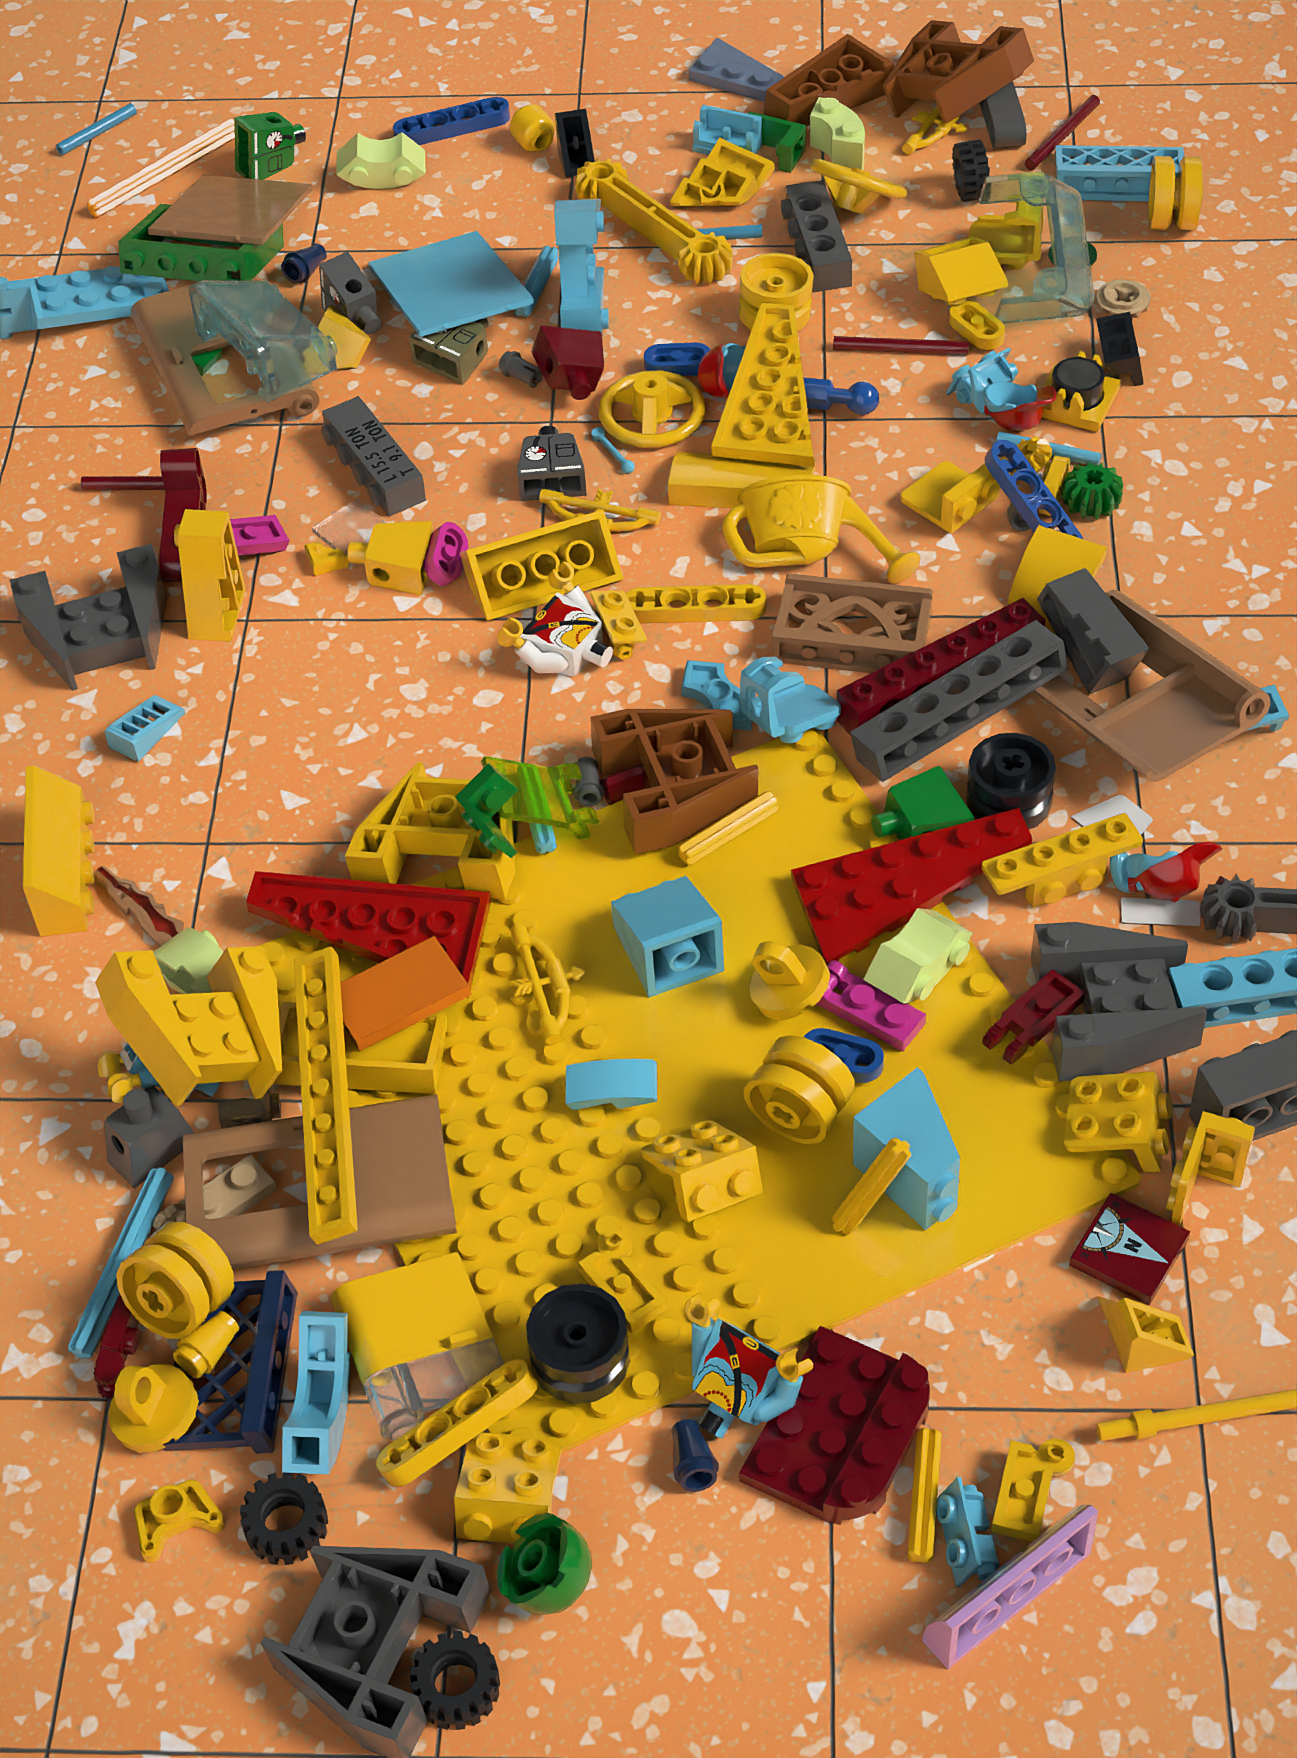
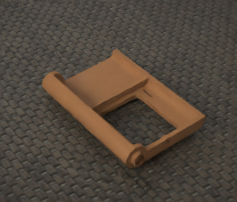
M240 272L232 273V278H241ZM255 277L246 286L199 282L142 298L132 306V320L189 436L243 420L254 419L260 415L287 408L292 415L301 417L311 414L318 407L320 399ZM254 339L278 386L225 403H215L191 356Z
M1110 590L1106 594L1150 648L1141 662L1162 676L1163 679L1110 710L1103 709L1059 675L1033 691L1151 782H1157L1168 777L1256 725L1264 718L1270 707V697L1266 692L1119 590Z
M433 1094L349 1108L357 1232L317 1245L309 1236L308 1204L216 1219H207L205 1217L204 1162L215 1158L304 1144L303 1116L183 1135L186 1223L201 1229L218 1244L227 1256L232 1270L457 1233L438 1095Z

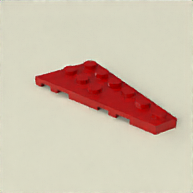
M1017 808L791 869V879L819 952L827 965L831 960L839 962V959L852 951L859 953L869 947V941L885 931L892 933L907 924L917 908L931 909L942 902L943 896L956 888L961 891L972 884L973 878L983 873V861L1031 845L1032 835L1020 809Z
M255 871L246 899L249 913L377 963H381L435 936L468 983L470 990L491 904L490 892Z

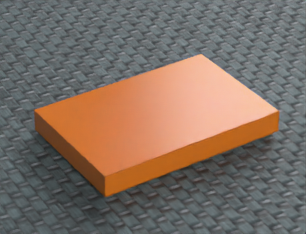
M433 936L340 982L343 1026L358 1050L361 1051L472 994L468 983L436 937Z

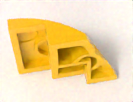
M719 137L707 159L702 157L690 178H683L671 198L670 204L672 206L741 205L751 199L766 183L775 169L774 162Z
M1038 525L1017 570L1008 596V604L1024 598L1046 620L1045 627L1055 634L1037 601L1038 596L1046 583L1086 568L1094 578L1106 558L1107 547Z

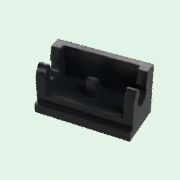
M1130 311L1097 318L1106 369L1109 368L1111 378L1119 379L1122 373H1130L1134 386L1143 385L1140 356Z

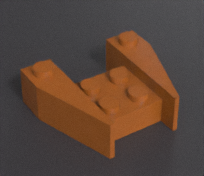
M931 20L912 37L884 82L883 88L894 117L898 118L917 99L933 100L937 104L943 123L947 124L1020 77L1024 70L1034 62V58L1024 28L999 26L982 44H973L960 41L954 22Z
M624 709L590 717L592 752L602 776L625 771L636 766L644 767L652 785V788L623 794L624 829L635 854L673 846L699 833L758 796L759 768L757 764L736 769L727 748L732 747L733 713L729 709Z

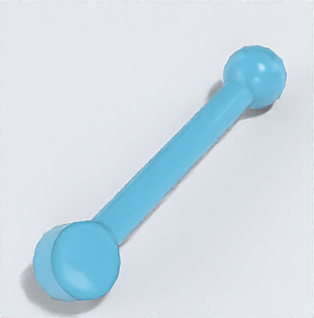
M600 427L594 428L591 431L592 439L596 442H601L621 464V469L624 473L633 472L635 468L634 463L631 460H626L605 437V430Z

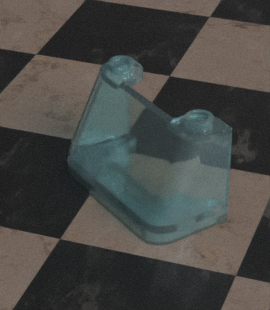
M202 280L189 287L196 333L205 342L216 337L217 334L225 338L245 358L247 372L250 375L258 374L262 383V387L258 388V393L267 403L337 370L335 358L337 347L332 337L329 335L325 336L322 331L281 294L275 284L271 285L268 281Z

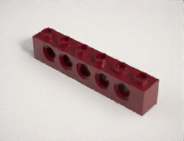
M1021 598L838 689L837 701L841 705V714L838 716L837 722L850 735V731L1036 620L1045 627L1046 620L1024 598Z

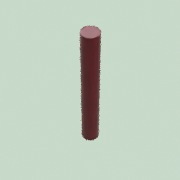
M162 476L81 477L82 490H165Z

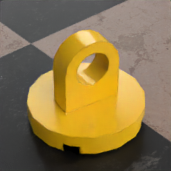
M771 941L761 942L758 945L752 959L756 970L751 976L749 992L752 1002L758 1007L760 1012L766 1017L777 1020L789 1019L801 1015L802 1012L800 1010L808 1004L813 1007L820 1001L828 988L830 979L829 969L821 954L813 947L804 945L786 947Z
M152 1364L147 1367L137 1365L126 1366L119 1374L115 1384V1393L108 1413L110 1429L125 1447L138 1453L156 1452L166 1448L163 1444L169 1442L172 1438L177 1441L186 1433L195 1418L199 1400L192 1381L180 1368L170 1364Z

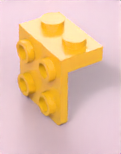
M943 461L902 491L901 502L952 534L999 497L1000 486L987 469L985 463L969 474L953 463Z
M1155 1071L1079 1076L1074 1078L1070 1084L1064 1144L1066 1149L1070 1152L1133 1149L1144 1173L1161 1172L1162 1156L1167 1155L1169 1152V1136L1165 1129L1166 1119H1171L1172 1117L1171 1096L1169 1093H1164Z
M1205 1111L1202 1113L1198 1128L1189 1126L1182 1149L1184 1153L1181 1161L1176 1163L1170 1183L1172 1188L1166 1205L1167 1210L1173 1211L1172 1223L1181 1225L1197 1175L1241 1187L1255 1131L1254 1126L1244 1124L1236 1118H1224Z
M704 1120L696 1122L689 1130L676 1135L666 1134L654 1139L652 1144L642 1148V1155L645 1160L673 1177L679 1215L687 1222L763 1193L756 1146L714 1121Z
M481 1432L468 1442L454 1496L456 1538L515 1544L521 1537L515 1531L522 1523L538 1514H552L551 1498L562 1453L561 1442L553 1438Z

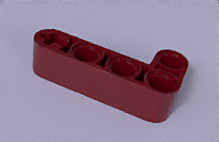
M197 448L161 450L160 468L165 487L159 553L160 574L163 582L182 581L179 548L174 542V530L177 524H181L185 509L206 510V481Z

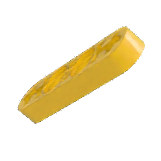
M753 584L638 587L626 593L640 624L750 621L762 617L766 611L765 591ZM712 599L722 602L717 607L704 605L706 601ZM676 600L685 603L681 608H671L667 604ZM729 601H734V605H730ZM746 601H753V603L748 604ZM637 604H643V606L637 607Z
M515 1359L508 1361L385 1447L377 1457V1469L392 1487H401L412 1482L527 1401L537 1390L539 1382L536 1375L524 1360ZM483 1405V1406L480 1407L477 1411H475L474 1413L470 1414V1413H471L473 1410H475L477 1407ZM444 1432L439 1438L433 1440L437 1435Z

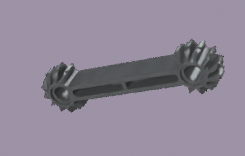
M1237 873L1231 881L1220 876L1215 884H1208L1200 904L1201 917L1204 918L1205 930H1216L1217 939L1225 935L1230 936L1234 944L1240 936L1251 942L1256 932L1297 934V889L1255 887L1253 878L1241 881Z

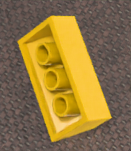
M604 510L459 552L469 586L486 621L547 603L557 592L563 595L565 593L563 589H555L548 582L549 573L553 569L556 570L560 577L564 578L558 569L562 562H568L572 565L574 577L570 581L573 586L578 585L582 592L624 579Z
M33 765L26 766L23 889L40 937L88 931V915L94 914L93 895L91 890L88 891V884L94 883L93 864L91 860H88V854L94 853L93 834L91 830H88V824H94L95 822L93 804L91 801H85L81 786Z

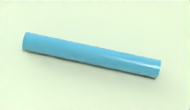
M999 431L996 442L999 440H1009L1017 445L1022 439L1028 441L1031 438ZM1048 442L1052 448L1051 457L1070 458V461L1087 464L1090 461L1093 465H1099L1101 462L1102 453Z

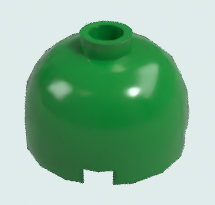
M551 1513L535 1515L522 1523L515 1531L521 1537L516 1541L514 1547L511 1549L505 1545L500 1555L496 1572L497 1586L500 1593L507 1597L510 1603L536 1615L561 1613L578 1600L589 1582L592 1569L591 1551L582 1534L567 1521Z

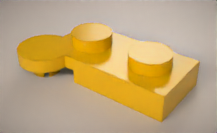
M618 1228L604 1231L597 1240L598 1252H593L578 1262L579 1272L591 1286L602 1288L616 1298L625 1312L626 1327L631 1333L668 1309L667 1299L629 1257L632 1252V1239L626 1231Z
M1052 1438L1043 1442L1037 1451L1030 1444L1011 1440L992 1522V1533L1033 1542L1040 1536L1052 1476L1066 1475L1072 1470L1075 1463L1074 1449L1067 1441Z

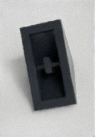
M586 108L555 113L557 149L565 178L576 176L577 169L584 167L585 162H595Z

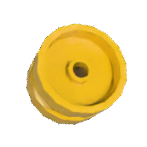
M1153 156L1148 201L1149 229L1167 230L1171 224L1173 209H1175V223L1179 230H1197L1203 199L1201 157H1183L1178 166L1177 177H1175V164L1172 157Z
M781 253L761 254L748 260L742 266L740 273L739 289L741 293L738 314L741 322L752 330L761 302L794 305L797 331L802 330L809 323L811 316V294L814 278L811 267L802 259Z
M792 1035L779 1037L762 1060L763 1065L754 1072L746 1084L744 1099L751 1112L775 1133L795 1142L805 1144L819 1143L827 1136L837 1120V1114L846 1106L854 1093L855 1080L849 1068L839 1057L821 1044L804 1037Z
M169 1222L160 1227L146 1240L143 1246L133 1251L120 1263L116 1273L117 1287L126 1307L150 1331L168 1339H182L192 1334L205 1321L208 1314L216 1311L230 1297L234 1289V1273L225 1253L201 1229L185 1222Z

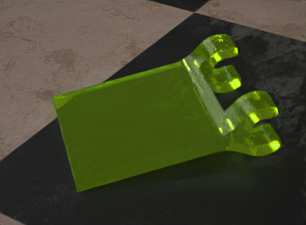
M484 756L481 760L483 768L490 763L518 788V791L498 810L500 818L565 828L571 831L578 839L589 838L590 833L586 824L598 825L600 822L595 809L584 807L573 810L567 795L573 792L570 779L581 780L583 777L577 764L565 763L546 767Z

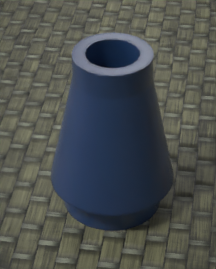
M315 243L310 247L288 253L281 264L283 275L292 283H305L318 268L319 264L326 260V250L322 245Z
M685 1419L675 1423L671 1429L673 1436L674 1479L686 1491L698 1492L708 1489L717 1480L719 1463L701 1434L698 1423L695 1420Z

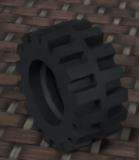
M979 139L954 144L952 149V166L960 200L966 202L988 198L991 190V178L989 176L988 157L986 156L983 142Z
M283 1472L282 1478H277L275 1473L267 1475L269 1481L265 1484L261 1480L254 1483L255 1492L247 1491L244 1496L246 1505H241L240 1521L245 1538L251 1550L254 1549L256 1556L262 1560L267 1556L271 1564L277 1565L279 1559H283L285 1565L293 1564V1558L299 1556L300 1560L303 1561L309 1557L307 1550L312 1549L313 1546H321L319 1538L325 1539L327 1534L326 1524H328V1515L322 1495L319 1493L314 1482L308 1483L304 1475L298 1474L296 1479L293 1478L292 1473ZM293 1505L303 1510L302 1519L289 1530L277 1532L269 1530L265 1526V1521L270 1513L281 1506Z
M454 1631L453 1638L448 1639L445 1632L438 1634L437 1643L433 1644L429 1639L423 1644L424 1652L420 1653L417 1651L413 1658L415 1666L410 1667L412 1693L418 1696L430 1723L433 1724L435 1721H438L440 1728L447 1730L450 1724H455L457 1730L465 1729V1722L471 1721L474 1726L481 1722L480 1715L482 1713L487 1716L493 1710L492 1702H497L499 1697L500 1679L494 1654H491L490 1647L485 1642L480 1644L478 1637L471 1633L468 1638H464L462 1631ZM463 1665L474 1671L476 1676L474 1684L461 1695H443L435 1687L436 1677L441 1671L450 1666Z

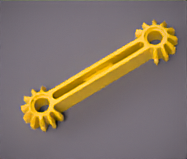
M597 158L596 162L587 161L584 167L577 169L575 182L577 197L579 199H601V207L606 208L678 260V267H680V272L685 275L686 280L695 279L697 284L707 281L711 285L712 280L723 281L724 275L730 274L733 250L731 249V244L726 242L725 236L715 237L714 232L708 235L703 234L629 182L626 169L622 168L620 162L612 163L610 158L600 161Z

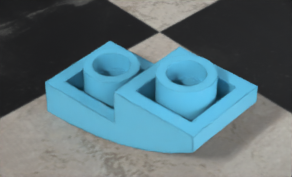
M610 1059L566 1065V1105L572 1110L612 1103L618 1109L657 1102V1063L654 1060Z

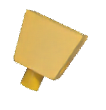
M432 521L377 523L373 526L369 543L352 541L349 543L348 562L365 564L367 581L373 586L423 595L428 577L424 567V560L433 533Z

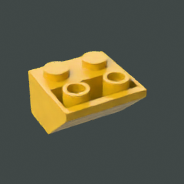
M970 237L914 252L919 291L931 295L932 299L944 300L948 305L962 304L966 302V297L974 295L977 297L993 296L996 294L997 289L1008 287L1007 278L988 241Z

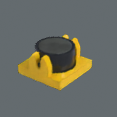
M1080 351L1075 357L1066 358L1058 364L1055 363L1043 386H1053L1057 397L1054 402L1043 406L1042 418L1098 432L1120 389L1121 380L1105 376L1104 365L1100 356L1096 354L1091 360L1086 358L1084 351Z

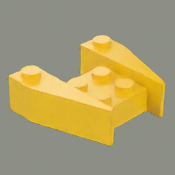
M417 762L357 827L345 854V859L352 880L396 884L408 854L460 857L458 866L465 890L490 892V898L505 899L516 872L515 855L510 858L501 850H498L495 854L491 852L478 838L482 833L481 830L476 831L461 816L465 809L455 796L472 779L427 777L423 762ZM502 766L495 767L498 771L504 774ZM509 799L491 819L514 848L511 800Z
M263 946L227 947L206 976L212 993L170 995L153 950L113 953L95 981L107 1016L175 1106H181L196 1084L248 1080L255 1100L261 1099L282 1072L277 980Z

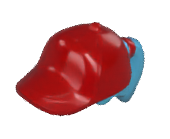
M733 343L724 346L720 344L702 357L697 377L705 392L719 398H727L729 396L746 346L740 347L738 344Z
M976 369L968 370L972 401L976 409L982 414L991 416L1000 427L1009 431L1023 432L1036 427L1042 419L1043 406L1054 402L1057 397L1055 388L1050 385L1036 389L1032 384L1028 386H1021L1012 382L988 384L983 373Z
M1201 842L1188 847L1181 853L1168 851L1162 856H1151L1142 853L1128 855L1124 852L1110 857V872L1115 886L1122 892L1128 893L1144 890L1154 898L1170 900L1176 903L1179 901V898L1198 889L1200 884V866L1223 849L1214 842Z

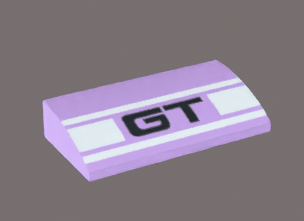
M1080 1505L1072 1509L931 1622L924 1630L922 1642L947 1669L952 1667L1090 1555L1098 1511L1092 1505Z

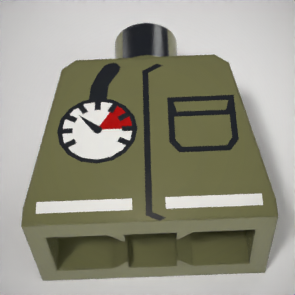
M487 318L422 337L415 331L409 336L412 362L463 385L487 355L486 328L489 325Z

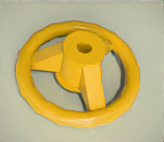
M813 159L810 162V168L823 176L834 199L833 204L864 214L866 207L880 195L898 200L904 199L907 196V190L904 187L872 176L868 171L856 167L851 169L822 159Z
M663 370L640 371L622 377L607 388L599 401L598 418L607 433L624 444L640 448L666 447L682 442L697 431L706 415V399L697 385L682 375ZM614 401L633 405L632 416L642 424V434L629 431L615 422L612 417ZM692 402L693 413L688 421L674 430L657 434V425L666 422L672 416L674 405Z

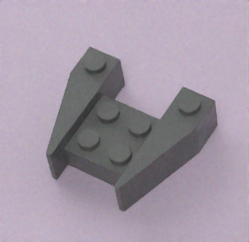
M152 544L117 552L126 587L55 605L45 571L9 580L25 635L72 691L78 689L74 675L142 657L147 658L150 670L156 668L167 597Z
M1080 922L1034 925L1031 963L1036 983L1053 969L1086 992L1083 1001L1085 1014L1056 1016L1051 1050L1059 1082L1072 1081L1079 1076L1117 1074L1201 1045L1207 1009L1206 1007L1177 1008L1168 976L1169 968L1185 963L1188 949L1187 941Z
M313 1546L310 1554L321 1578H323L288 1646L266 1637L263 1638L261 1645L272 1667L358 1745L386 1758H410L428 1719L418 1696L390 1686L387 1683L421 1615L462 1631L472 1632L491 1593L482 1565L441 1550Z

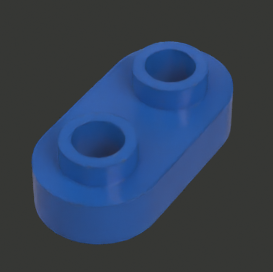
M697 342L655 344L648 347L644 352V368L646 371L663 370L682 376H697L700 361L710 351V348L705 344Z
M826 1028L811 1030L804 1036V1038L821 1044L837 1055L849 1068L855 1082H871L877 1079L883 1071V1050L872 1040ZM860 1063H864V1064H867L868 1066H857V1065L860 1064Z

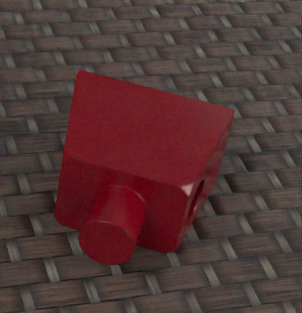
M541 325L531 352L548 386L552 389L568 390L576 400L586 399L590 396L591 392L596 390L604 370L602 333L600 331Z

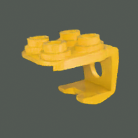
M1027 189L1007 192L1006 202L1016 203V211L1005 213L1004 216H978V220L971 224L969 238L976 237L988 241L999 264H1007L1009 268L1015 270L1024 268L1029 261H1039L1041 258V234L1044 223L1043 199L1041 194Z

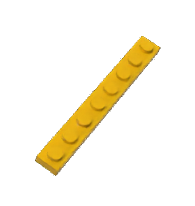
M331 946L294 959L309 1236L317 1245L358 1231L339 957Z

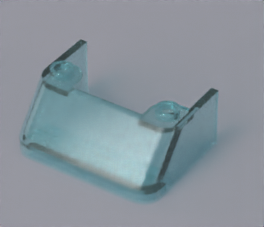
M1043 172L986 176L979 196L980 205L1024 200L1032 206L1047 207L1054 267L1042 269L1035 276L1033 281L1034 295L1001 298L995 317L1003 323L1077 317L1086 314L1094 301V288L1080 193L1075 188Z

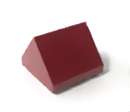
M638 766L599 780L603 785L604 797L609 805L623 800V794L646 789L642 768Z

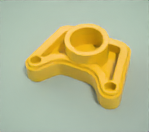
M192 1479L177 1485L160 1487L151 1497L140 1501L135 1506L133 1512L140 1552L148 1563L159 1560L167 1540L190 1528L200 1527L211 1533H218L225 1527V1520L221 1511L202 1485Z

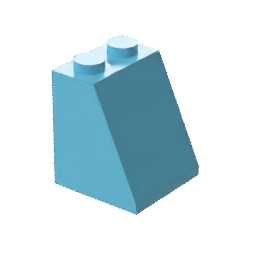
M687 876L664 881L657 886L637 893L626 894L617 900L611 901L613 927L648 998L724 971L722 921Z
M917 1067L854 1116L853 1165L865 1174L890 1139L906 1140L910 1144L909 1151L911 1152V1157L884 1193L923 1229L927 1230L937 1221L944 1222L958 1206L960 1156L924 1073Z

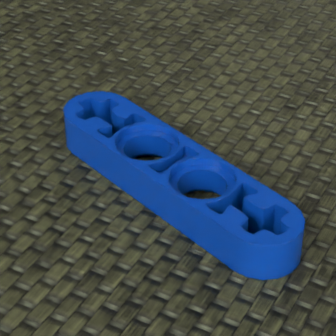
M490 97L403 118L396 121L393 125L394 137L403 132L418 145H423L501 126L510 119L509 103L502 97Z
M1009 440L995 442L985 455V465L1033 533L1038 525L1053 530L1058 527L1059 532L1083 539L1081 533L1020 449ZM998 456H999V457H1004V456H1005V457L1008 459V461H1007L1006 459H1004V460L1001 461V460L998 458ZM1014 470H1016V472L1012 476L1009 474V472L1012 473ZM1022 480L1026 482L1031 488V494L1021 492L1016 486V481ZM1037 509L1046 510L1051 515L1052 522L1046 523L1042 521L1037 515Z

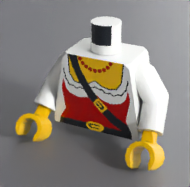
M562 562L558 569L564 578L560 577L556 570L553 569L549 573L548 582L553 588L563 589L565 593L562 595L557 592L524 630L522 624L517 619L508 618L503 624V628L497 633V641L504 647L513 645L515 647L514 652L520 657L521 662L528 664L536 673H560L573 677L577 676L589 661L605 667L612 657L613 649L611 646L603 643L602 622L579 586H573L570 581L574 577L572 565L568 562Z

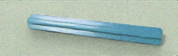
M159 1167L158 1169L153 1168L150 1170L69 1342V1352L75 1354L78 1358H91L119 1296L116 1273L120 1263L133 1251L144 1245L154 1224V1218L157 1217L174 1181L173 1175L164 1168Z

